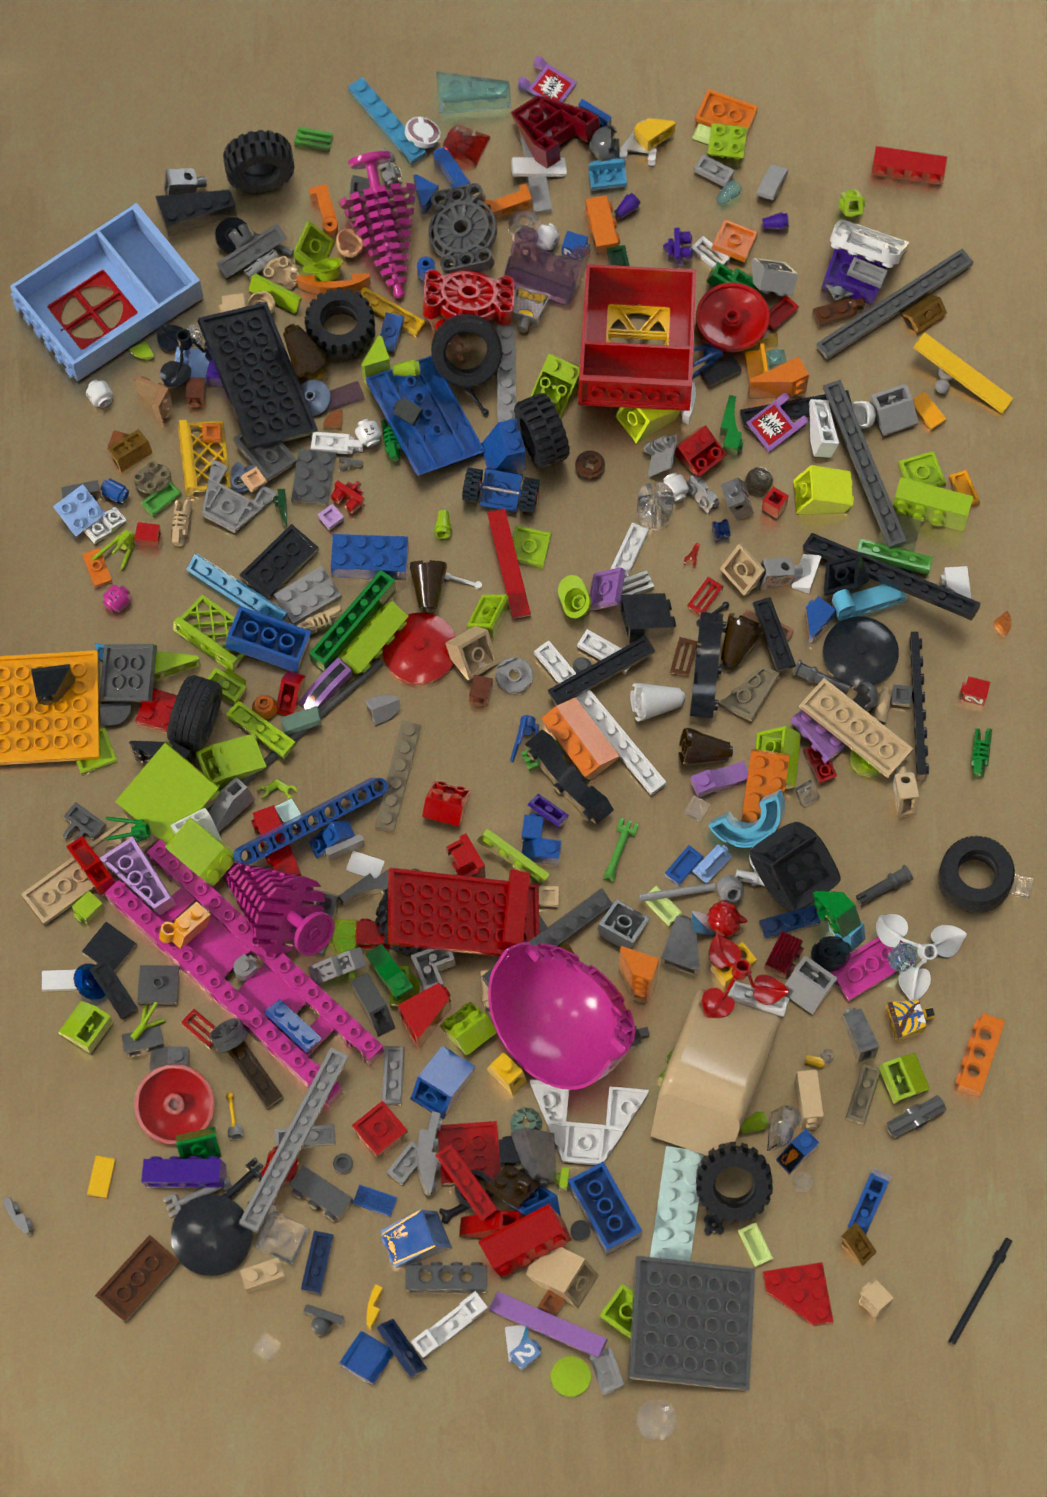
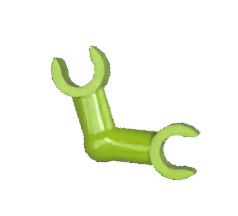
M275 779L267 786H259L256 790L257 793L261 790L266 791V794L261 796L262 800L268 798L269 793L276 788L285 792L288 799H293L288 794L290 790L298 792L295 786H288L280 779Z

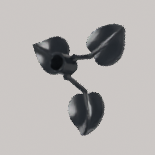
M166 323L158 328L157 342L161 349L165 351H172L176 347L180 349V362L169 361L160 370V376L165 386L177 387L189 380L191 367L183 364V351L189 350L193 344L202 353H206L207 361L212 360L206 342L204 343L205 349H203L196 342V339L191 337L189 330Z

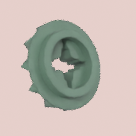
M523 1107L516 1110L511 1117L510 1125L512 1131L526 1128L524 1124H520L524 1121V1116L528 1118V1121H532L529 1124V1129L541 1131V1116L533 1108Z

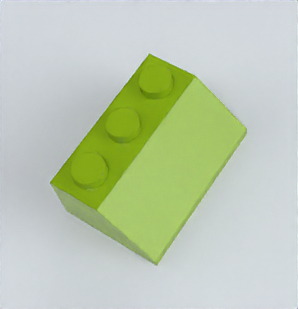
M787 726L757 732L755 749L790 754L785 789L795 788L801 733Z

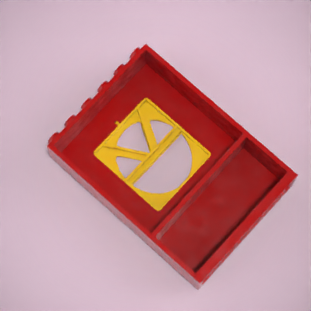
M586 264L578 405L690 411L697 270ZM645 314L651 317L640 330H636L627 315ZM620 319L627 330L611 329V327ZM659 321L665 332L649 330ZM610 338L666 341L664 345L610 342Z

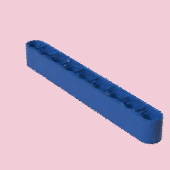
M369 778L239 846L233 852V858L238 864H252L383 795L388 789V784L383 778ZM376 781L379 784V788L377 791H375L374 784ZM359 790L363 793V797L360 800L357 796ZM343 799L346 800L345 808H342L341 801ZM327 807L330 809V814L328 817H326L325 815V809ZM310 816H312L314 819V822L311 826L308 823V819ZM294 824L297 826L295 834L292 833V826ZM277 833L281 836V840L278 843L275 841ZM260 842H263L264 849L260 852L258 845ZM243 851L247 852V859L245 861L241 857Z

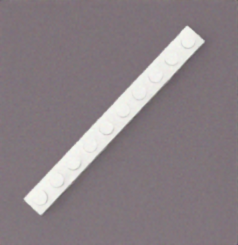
M547 641L534 651L535 656L558 684L577 674L550 641ZM591 690L576 697L621 756L620 759L648 793L653 795L664 787L666 781Z

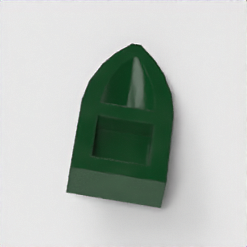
M278 489V496H274L275 507H279L281 520L288 527L285 489Z

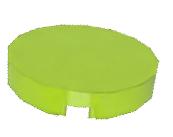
M566 1356L559 1359L551 1371L553 1388L565 1397L582 1395L588 1389L591 1382V1371L588 1364L576 1356Z

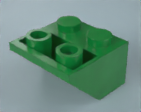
M815 891L813 893L815 899L813 903L819 910L817 912L818 916L823 922L827 921L829 923V927L834 934L838 933L844 938L862 925L855 904L844 892Z

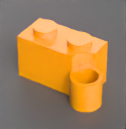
M196 902L181 914L174 924L172 922L163 923L159 932V939L163 943L173 942L181 949L207 927L211 914Z

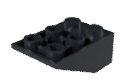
M130 740L129 745L134 756L133 758L143 764L144 762L148 763L165 742ZM169 742L173 745L172 748L194 765L189 750L175 742Z

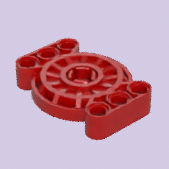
M428 270L425 273L422 310L425 318L436 319L442 314L448 319L456 315L473 314L487 321L495 319L500 325H509L512 322L514 310V279L512 277L501 276L495 281L486 274L471 270L455 271L445 276H442L437 270Z

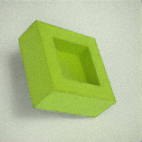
M561 1167V1173L557 1172L556 1185H559V1191L567 1192L570 1168Z

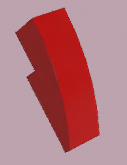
M83 836L66 846L99 895H103L115 881Z

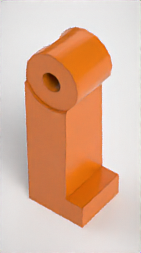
M327 184L309 188L311 201H317L323 220V232L330 237L336 236L338 233V222Z
M526 184L519 186L520 191L493 201H483L489 206L495 218L533 207L532 197Z

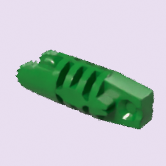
M385 419L381 420L385 451L387 454L389 453L393 462L399 461V450L402 448L392 428L388 427Z
M975 728L971 765L974 766V774L977 777H984L985 767L989 766L992 739L991 728L986 729L984 741L981 740L980 728Z

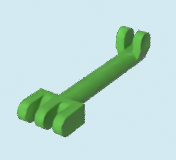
M620 818L616 831L621 832L610 864L603 875V879L607 880V878H610L612 882L615 881L617 874L615 870L629 835L635 837L639 827V823L635 822L633 829L630 828L632 823L630 820L627 821L626 826H623L624 818Z

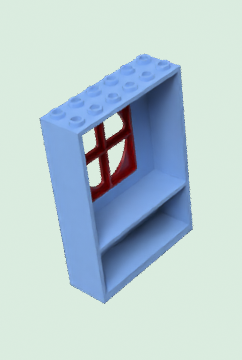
M137 203L10 286L12 291L10 296L14 301L13 305L16 310L23 312V317L28 325L32 324L34 326L36 335L45 340L44 344L47 349L54 351L56 360L59 364L63 363L66 366L67 374L71 378L74 377L77 382L203 298L199 278ZM89 287H105L111 289L113 295L98 305L91 306L81 294V291ZM71 297H76L86 309V312L65 325L62 322L63 308ZM120 300L123 304L121 318L114 328H109L98 313L115 301ZM90 318L94 319L104 332L103 335L95 338H79L71 333L74 328Z

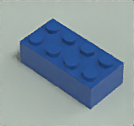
M333 534L331 555L332 577L373 579L382 570L394 580H407L408 537Z
M239 606L227 635L225 648L297 673L310 642L311 631Z
M604 1161L568 1180V1186L606 1255L642 1236L641 1227Z

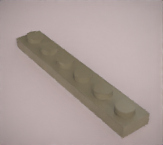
M402 721L386 781L388 789L382 797L375 829L392 833L395 831L421 724Z

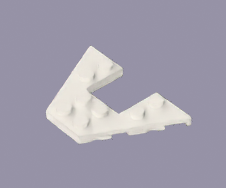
M530 1080V1085L549 1131L554 1133L555 1145L564 1163L597 1165L603 1161L605 1163L649 1093V1090L609 1087L606 1125L566 1122L569 1090L555 1088L539 1080Z

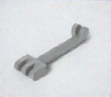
M228 1176L225 1177V1191L232 1187ZM203 1188L180 1199L175 1193L163 1200L164 1203L173 1201V1203L166 1206L168 1211L176 1209L169 1213L170 1218L176 1217L182 1206L192 1199L209 1195L222 1188Z

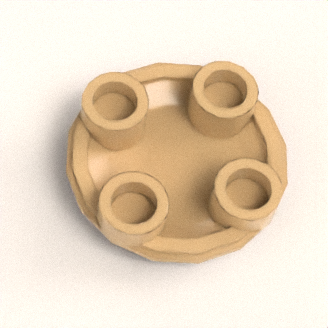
M285 256L270 260L263 271L264 278L289 291L297 285V276H300L296 264Z

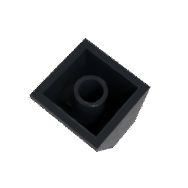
M665 593L621 595L620 611L629 644L645 635L648 640L673 635L676 621L675 617L670 615L669 610H672L670 599H666Z

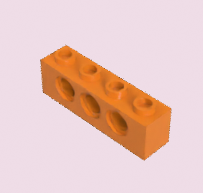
M982 1013L981 1018H976L973 1027L976 1033L975 1036H970L967 1045L970 1051L969 1054H964L961 1063L964 1069L962 1073H958L955 1083L959 1084L958 1091L980 1098L1005 1020ZM986 1033L990 1036V1039L983 1040L980 1034ZM980 1051L984 1054V1057L977 1058L974 1052ZM968 1070H976L978 1076H971Z

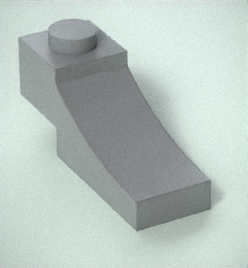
M361 947L309 966L308 970L312 980L318 985L367 965Z

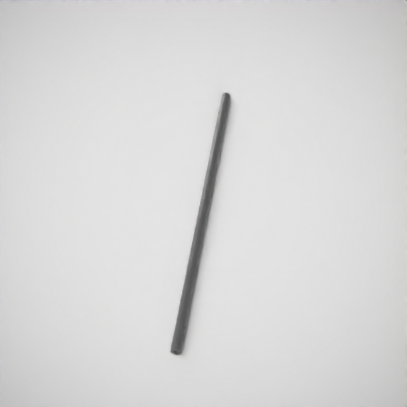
M378 658L366 672H362L319 710L320 718L324 717L382 666L383 662ZM310 728L293 733L289 737L296 741ZM272 751L264 758L266 765L268 766L279 755ZM261 771L251 776H248L240 781L244 785H246ZM212 804L208 809H206V810L208 811V813H209L211 807L213 806V804Z

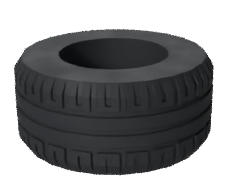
M967 836L958 840L946 851L939 868L938 878L942 893H944V896L947 897L951 904L966 912L983 913L993 910V908L995 909L1007 898L1014 883L1015 866L1011 855H1009L1010 853L999 842L985 836ZM969 860H978L986 863L995 875L993 884L982 889L968 886L959 876L960 865Z

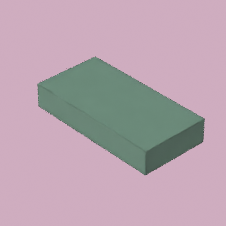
M317 706L281 717L283 731L286 735L322 724Z

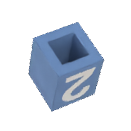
M528 1337L512 1350L509 1356L520 1370L523 1371L541 1356L540 1350L542 1348L535 1339L531 1341Z

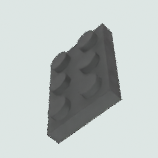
M242 433L234 437V443L254 467L257 466L267 482L297 464V459L283 442L248 451Z
M299 449L291 502L329 506L336 461L335 452Z

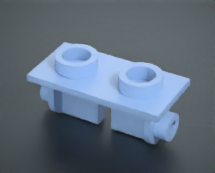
M718 844L692 872L707 884L733 856L727 852L728 848L725 845L720 846Z

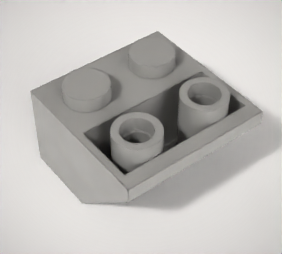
M906 383L871 395L870 403L875 407V418L883 436L918 425L914 401Z
M804 956L785 984L789 990L786 996L813 1015L836 985L837 977L807 956Z

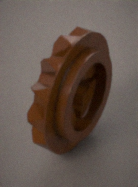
M584 451L576 459V470L582 477H588L589 479L598 477L604 471L605 460L596 451ZM587 460H588V462H590L591 464L594 463V465H593V469H594V470H592L590 467H587V468H586V466H587Z

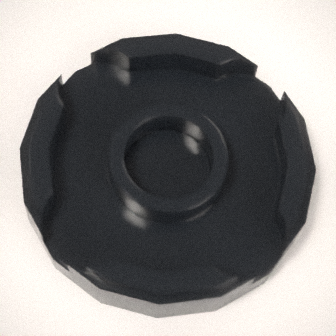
M824 937L812 947V960L829 972L844 967L850 959L849 945L840 937Z

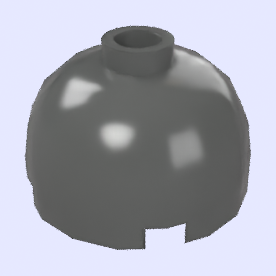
M613 125L599 128L589 143L590 151L594 152L595 156L601 161L620 158L619 138L616 139L614 133H617V130Z

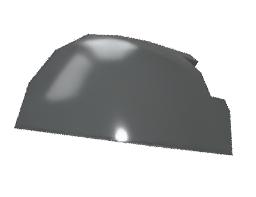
M120 702L100 703L101 726L122 723L130 714L131 705Z

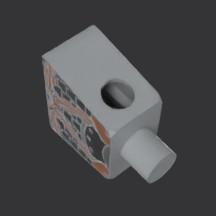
M791 558L763 559L760 565L765 569V572L759 579V591L790 585L794 577L803 575L802 566H793Z

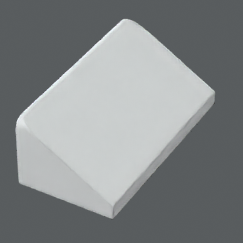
M803 554L799 564L802 566L803 575L794 578L791 588L810 593L822 556Z

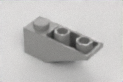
M237 777L222 789L209 811L218 833L255 800L248 787Z

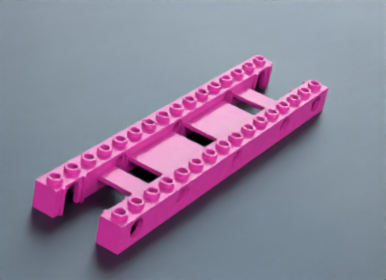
M161 839L147 851V855L152 866L158 867L160 865L166 871L168 880L179 887L171 896L176 903L174 907L162 915H159L157 912L154 913L145 905L142 898L139 899L128 889L126 883H122L120 880H117L105 892L107 900L179 966L230 1016L240 1019L246 1031L308 1089L321 1065L315 1064L308 1056L333 1031L345 1042L347 1047L354 1045L361 1053L363 1062H367L370 1066L384 1053L383 1045L284 953L273 954L264 951L258 944L259 941L256 939L255 933L252 932L247 919L211 885L166 849V844ZM193 902L199 903L211 914L207 927L181 949L173 942L163 943L159 939L161 925L165 922L173 923ZM249 953L252 956L255 955L263 965L251 979L247 980L236 990L225 977L234 969V963L243 954L247 956ZM279 999L295 1014L306 1005L319 1015L309 1027L322 1040L308 1053L295 1041L292 1042L280 1031L281 1028L265 1014L266 1009ZM336 1081L325 1103L327 1107H330L343 1094L338 1081Z

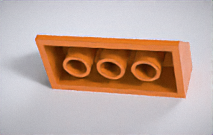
M576 697L555 706L541 718L584 777L589 780L594 779L621 757Z
M621 946L619 974L630 996L634 997V1000L638 1002H650L657 982L659 958Z

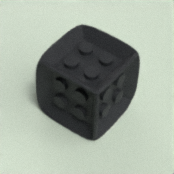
M792 822L783 826L756 844L749 852L751 861L768 892L779 904L792 911L802 909L815 901L813 896L815 891H830L841 881L838 868L822 839L813 829L800 822Z

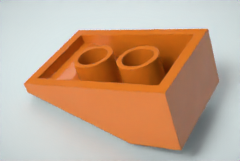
M794 358L749 379L747 396L749 398H779L783 393H787L790 398L794 396L799 397L807 391L809 373L800 358Z

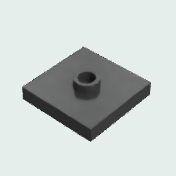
M140 965L137 1003L154 1004V1002H157L159 1005H177L179 966Z

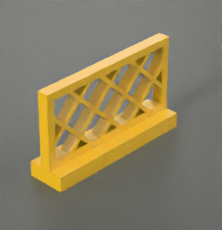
M179 420L178 434L186 495H193L194 492H206L207 485L197 486V480L201 476L207 481L209 479L204 472L209 467L211 468L212 460L209 462L202 457L206 451L215 456L214 460L218 458L228 467L223 477L226 480V485L224 486L231 489L223 421L187 423V420ZM203 423L221 424V443L218 444L222 446V449L219 453L210 448L214 443H209L208 446L202 443L200 440L202 433L196 437L191 433V428H198L202 431ZM196 443L205 448L200 454L193 450ZM198 460L207 465L202 471L195 467V463Z

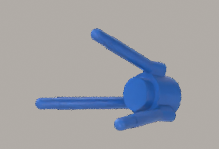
M709 344L693 347V352L705 349L704 357L694 362L693 367L706 360L708 362L692 374V379L699 375L701 370L717 362V359L723 356V351Z
M524 715L520 718L519 730L510 759L511 762L514 761L523 735H531L533 731L536 735L539 732V724L535 723L536 719L533 716Z

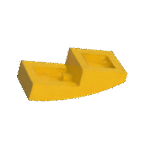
M375 1284L367 1307L366 1322L367 1328L372 1331L381 1314L380 1309L376 1305L384 1291L383 1287Z

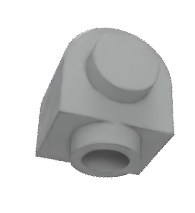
M245 954L240 956L233 966L236 977L243 981L251 979L258 972L256 966L258 962L251 955L248 957Z

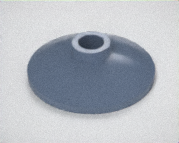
M309 380L301 385L312 416L323 413L328 408L331 400L329 388L319 380ZM313 393V397L308 399V396Z

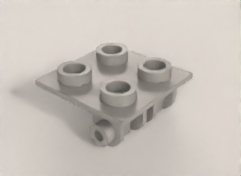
M677 434L671 437L664 435L644 445V451L652 455L648 477L671 469L674 462V451L677 446Z

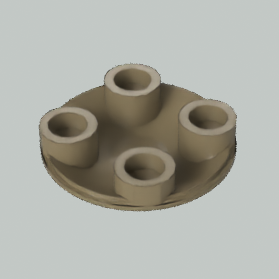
M150 461L133 478L135 486L139 491L143 493H156L163 490L169 484L171 473L166 466L158 464L156 461Z

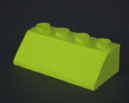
M393 601L382 605L338 658L353 673L366 672L371 666L369 662L373 658H378L383 652L381 648L385 643L388 645L395 638L393 634L397 630L400 631L407 624L405 620L408 618V615Z

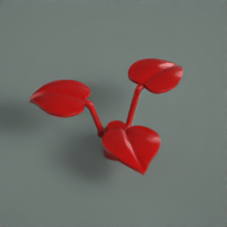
M719 933L715 935L709 947L710 962L719 969H723L726 966L733 968V979L724 993L719 988H710L704 992L701 1003L704 1014L707 1017L722 1018L728 1016L733 1011L735 1001L727 995L736 980H743L747 976L751 987L755 988L753 996L761 1004H775L786 996L789 990L779 980L765 974L756 976L753 982L752 971H749L750 963L745 959H740L741 951L739 947Z

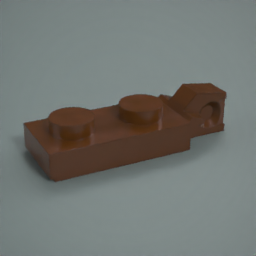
M852 298L844 299L814 308L813 314L818 327H823L853 318L857 311L864 309L865 303L863 298L854 300Z

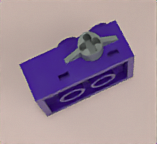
M835 249L821 288L829 290L835 300H840L843 297L852 299L863 298L864 303L873 306L879 288L848 276L847 272L854 257L885 270L886 266L877 261H869L863 256L852 255L848 251Z

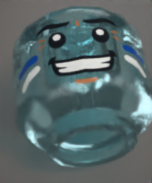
M899 943L888 954L890 967L899 972L907 971L917 961L916 949L911 944Z

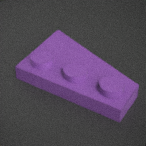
M803 710L799 711L791 719V722L802 736L809 738L813 743L811 747L814 751H819L822 754V761L825 764L846 747V744Z

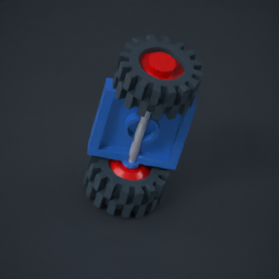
M467 468L462 492L463 501L477 503L482 490L481 506L498 509L505 508V510L516 512L519 502L520 511L535 512L539 495V479L525 477L521 490L523 474L486 468L483 480L482 469Z

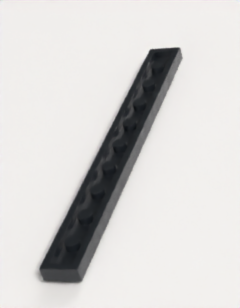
M811 533L803 545L804 551L822 556L821 558L827 561L860 554L868 578L971 621L980 609L981 603L817 534Z

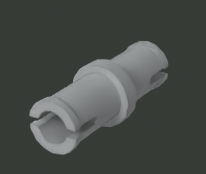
M272 249L262 258L256 259V262L245 269L244 273L251 280L253 274H259L261 271H264L266 264L270 260L278 258L279 255Z

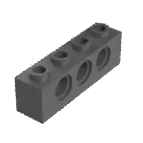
M411 1262L410 1265H406V1293H474L475 1291L476 1293H487V1265H483L482 1262H472L471 1265H463L462 1262H452L451 1265H443L441 1262H432L431 1265ZM424 1273H429L432 1275L430 1281L425 1282L421 1280V1276ZM444 1273H450L452 1279L445 1282L441 1279V1276ZM464 1273H470L473 1277L470 1281L465 1282L461 1279V1276Z

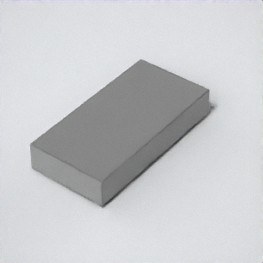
M854 257L847 275L881 289L888 270Z
M358 834L326 848L328 860L332 861L364 847V839L361 834Z

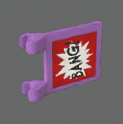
M537 56L534 60V66L541 69V73L532 84L525 77H521L518 81V87L529 91L535 96L538 95L563 103L577 82L548 64L542 57Z
M783 393L774 402L746 422L768 452L808 422V419L802 416L793 423L780 407L789 400L790 397L787 393Z

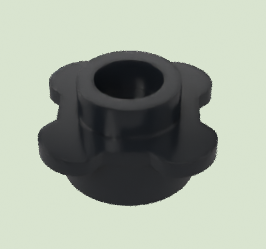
M706 1215L704 1217V1222L706 1223L704 1232L707 1235L712 1233L722 1234L724 1232L722 1227L723 1218L719 1221L715 1219V1215Z

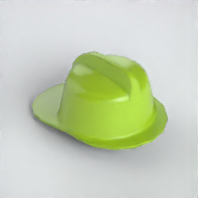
M337 257L326 258L304 266L303 271L314 273L318 282L333 281L340 275V266H342L343 260Z
M576 575L564 577L558 586V595L566 615L570 618H579L587 615L592 605V599L584 582Z

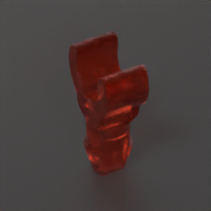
M696 543L689 555L684 558V565H686L688 560H692L694 562L693 568L696 567L700 548L699 543Z

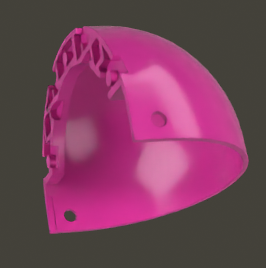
M522 942L505 949L495 964L490 975L488 987L491 1017L495 1029L508 1052L529 1074L555 1088L567 1090L581 1089L604 1078L624 1059L635 1037L633 1016L631 1011L626 1009L623 1003L625 999L622 994L592 964L590 967L579 960V956L570 951L546 943L530 945L529 942Z

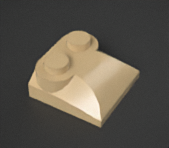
M741 543L737 545L720 568L744 596L758 586L759 579L765 572V569Z

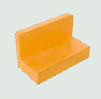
M760 344V350L745 351L748 381L768 371L764 344Z

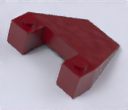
M538 95L511 112V116L535 161L547 169L561 160L559 145L575 135L588 143L592 140L594 133L600 128L599 117L590 111Z

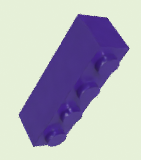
M151 1156L150 1159L143 1160L141 1182L147 1188H224L226 1164L216 1156H210L208 1159H201L197 1156H190L189 1159H182L178 1156H171L170 1159Z

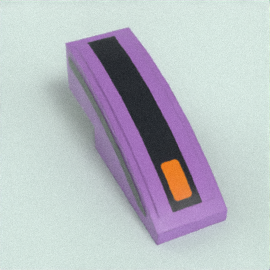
M337 658L311 685L298 702L299 705L304 709L314 706L320 709L339 691V687L352 676V670Z

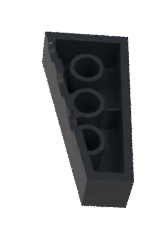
M230 189L155 196L168 237L237 215L236 205Z

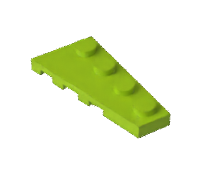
M488 828L477 838L476 842L503 858L518 870L529 872L530 879L543 883L549 876L547 871Z

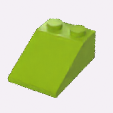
M191 817L165 846L166 849L213 887L235 862L233 849Z

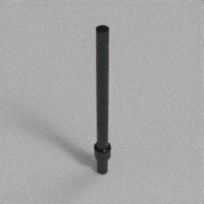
M1005 1238L999 1250L995 1251L991 1265L948 1340L949 1344L955 1346L999 1265L1005 1261L1006 1253L1013 1242L1011 1239Z

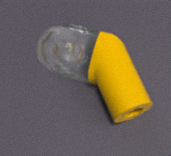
M825 1049L824 1053L818 1057L807 1054L804 1064L823 1068L832 1062L833 1051Z

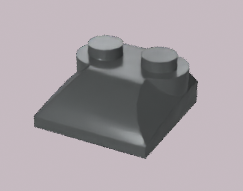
M616 899L599 923L597 930L600 936L620 948L623 946L631 949L650 918Z

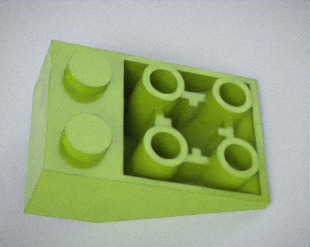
M549 353L531 396L539 393L547 394L555 405L561 419L579 386L580 366Z
M254 734L212 744L196 752L204 775L216 785H220L218 791L225 788L236 777L242 780L267 768Z

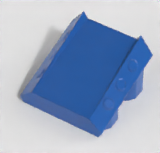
M360 1331L339 1364L361 1380L374 1384L379 1380L381 1372L390 1362L393 1352L387 1345Z

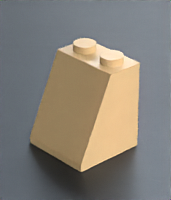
M562 1247L556 1248L548 1252L547 1255L535 1259L529 1265L526 1273L534 1283L564 1298L566 1303L576 1309L579 1308L599 1276L585 1258Z

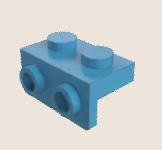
M624 159L596 160L589 163L588 173L591 191L627 187Z

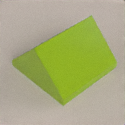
M307 221L294 250L295 263L306 266L328 258L335 240L311 221Z
M378 335L361 364L363 381L366 383L367 377L391 369L390 359L383 338Z
M482 594L467 627L470 629L477 626L488 629L490 638H494L509 608V596Z
M622 1283L599 1315L600 1318L630 1339L633 1290Z

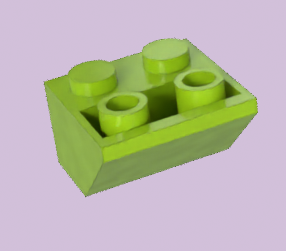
M80 1001L58 1033L91 1054L113 1024V1020L109 1014L95 1005Z
M472 1002L464 1004L460 1010L447 1017L440 1024L442 1030L466 1056L497 1033L488 1015Z
M916 1053L895 1058L878 1067L893 1104L930 1090Z

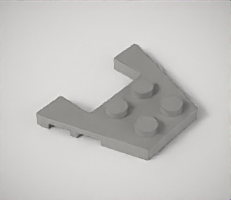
M213 459L202 516L235 533L273 501L277 493L262 485L253 501L220 484L228 467Z

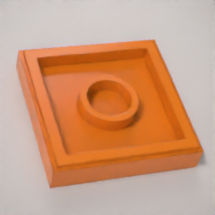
M724 219L711 249L745 262L758 232Z

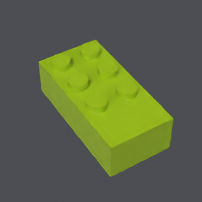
M900 477L893 508L898 515L918 519L921 522H930L935 526H945L964 531L974 496Z

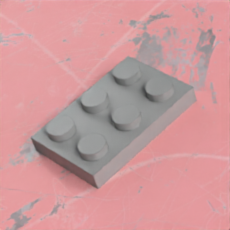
M322 566L273 594L280 607L288 612L287 617L293 625L299 624L342 598Z

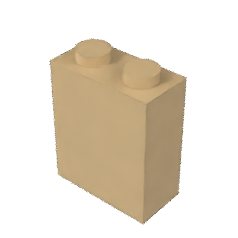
M817 1069L798 1071L795 1078V1089L801 1128L806 1127L807 1130L817 1129L818 1126H821L824 1116Z

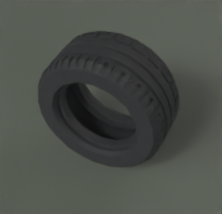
M473 314L456 315L445 320L438 327L436 333H434L431 344L434 366L441 377L452 383V385L466 388L475 387L488 381L497 372L502 359V345L497 331L484 318ZM464 332H471L483 338L487 345V352L483 361L474 368L462 369L453 365L446 356V349L454 336Z
M196 675L188 676L184 680L169 718L167 739L169 742H175L195 752L204 748L214 728L221 705L222 687L218 682Z

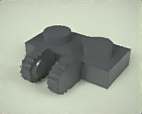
M75 802L64 815V819L71 823V825L67 828L63 837L66 839L70 838L76 828H78L80 832L73 841L81 836L85 837V835L95 841L105 829L106 823Z

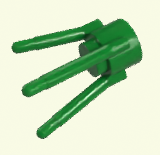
M108 816L105 818L109 821L135 824V826L131 827V832L106 837L107 841L132 836L138 842L147 840L150 837L149 824L147 822L144 823L143 819L134 820Z

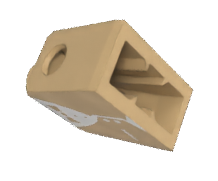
M899 767L896 769L893 782L897 816L917 814L919 793L915 775L913 772L908 773L906 767Z

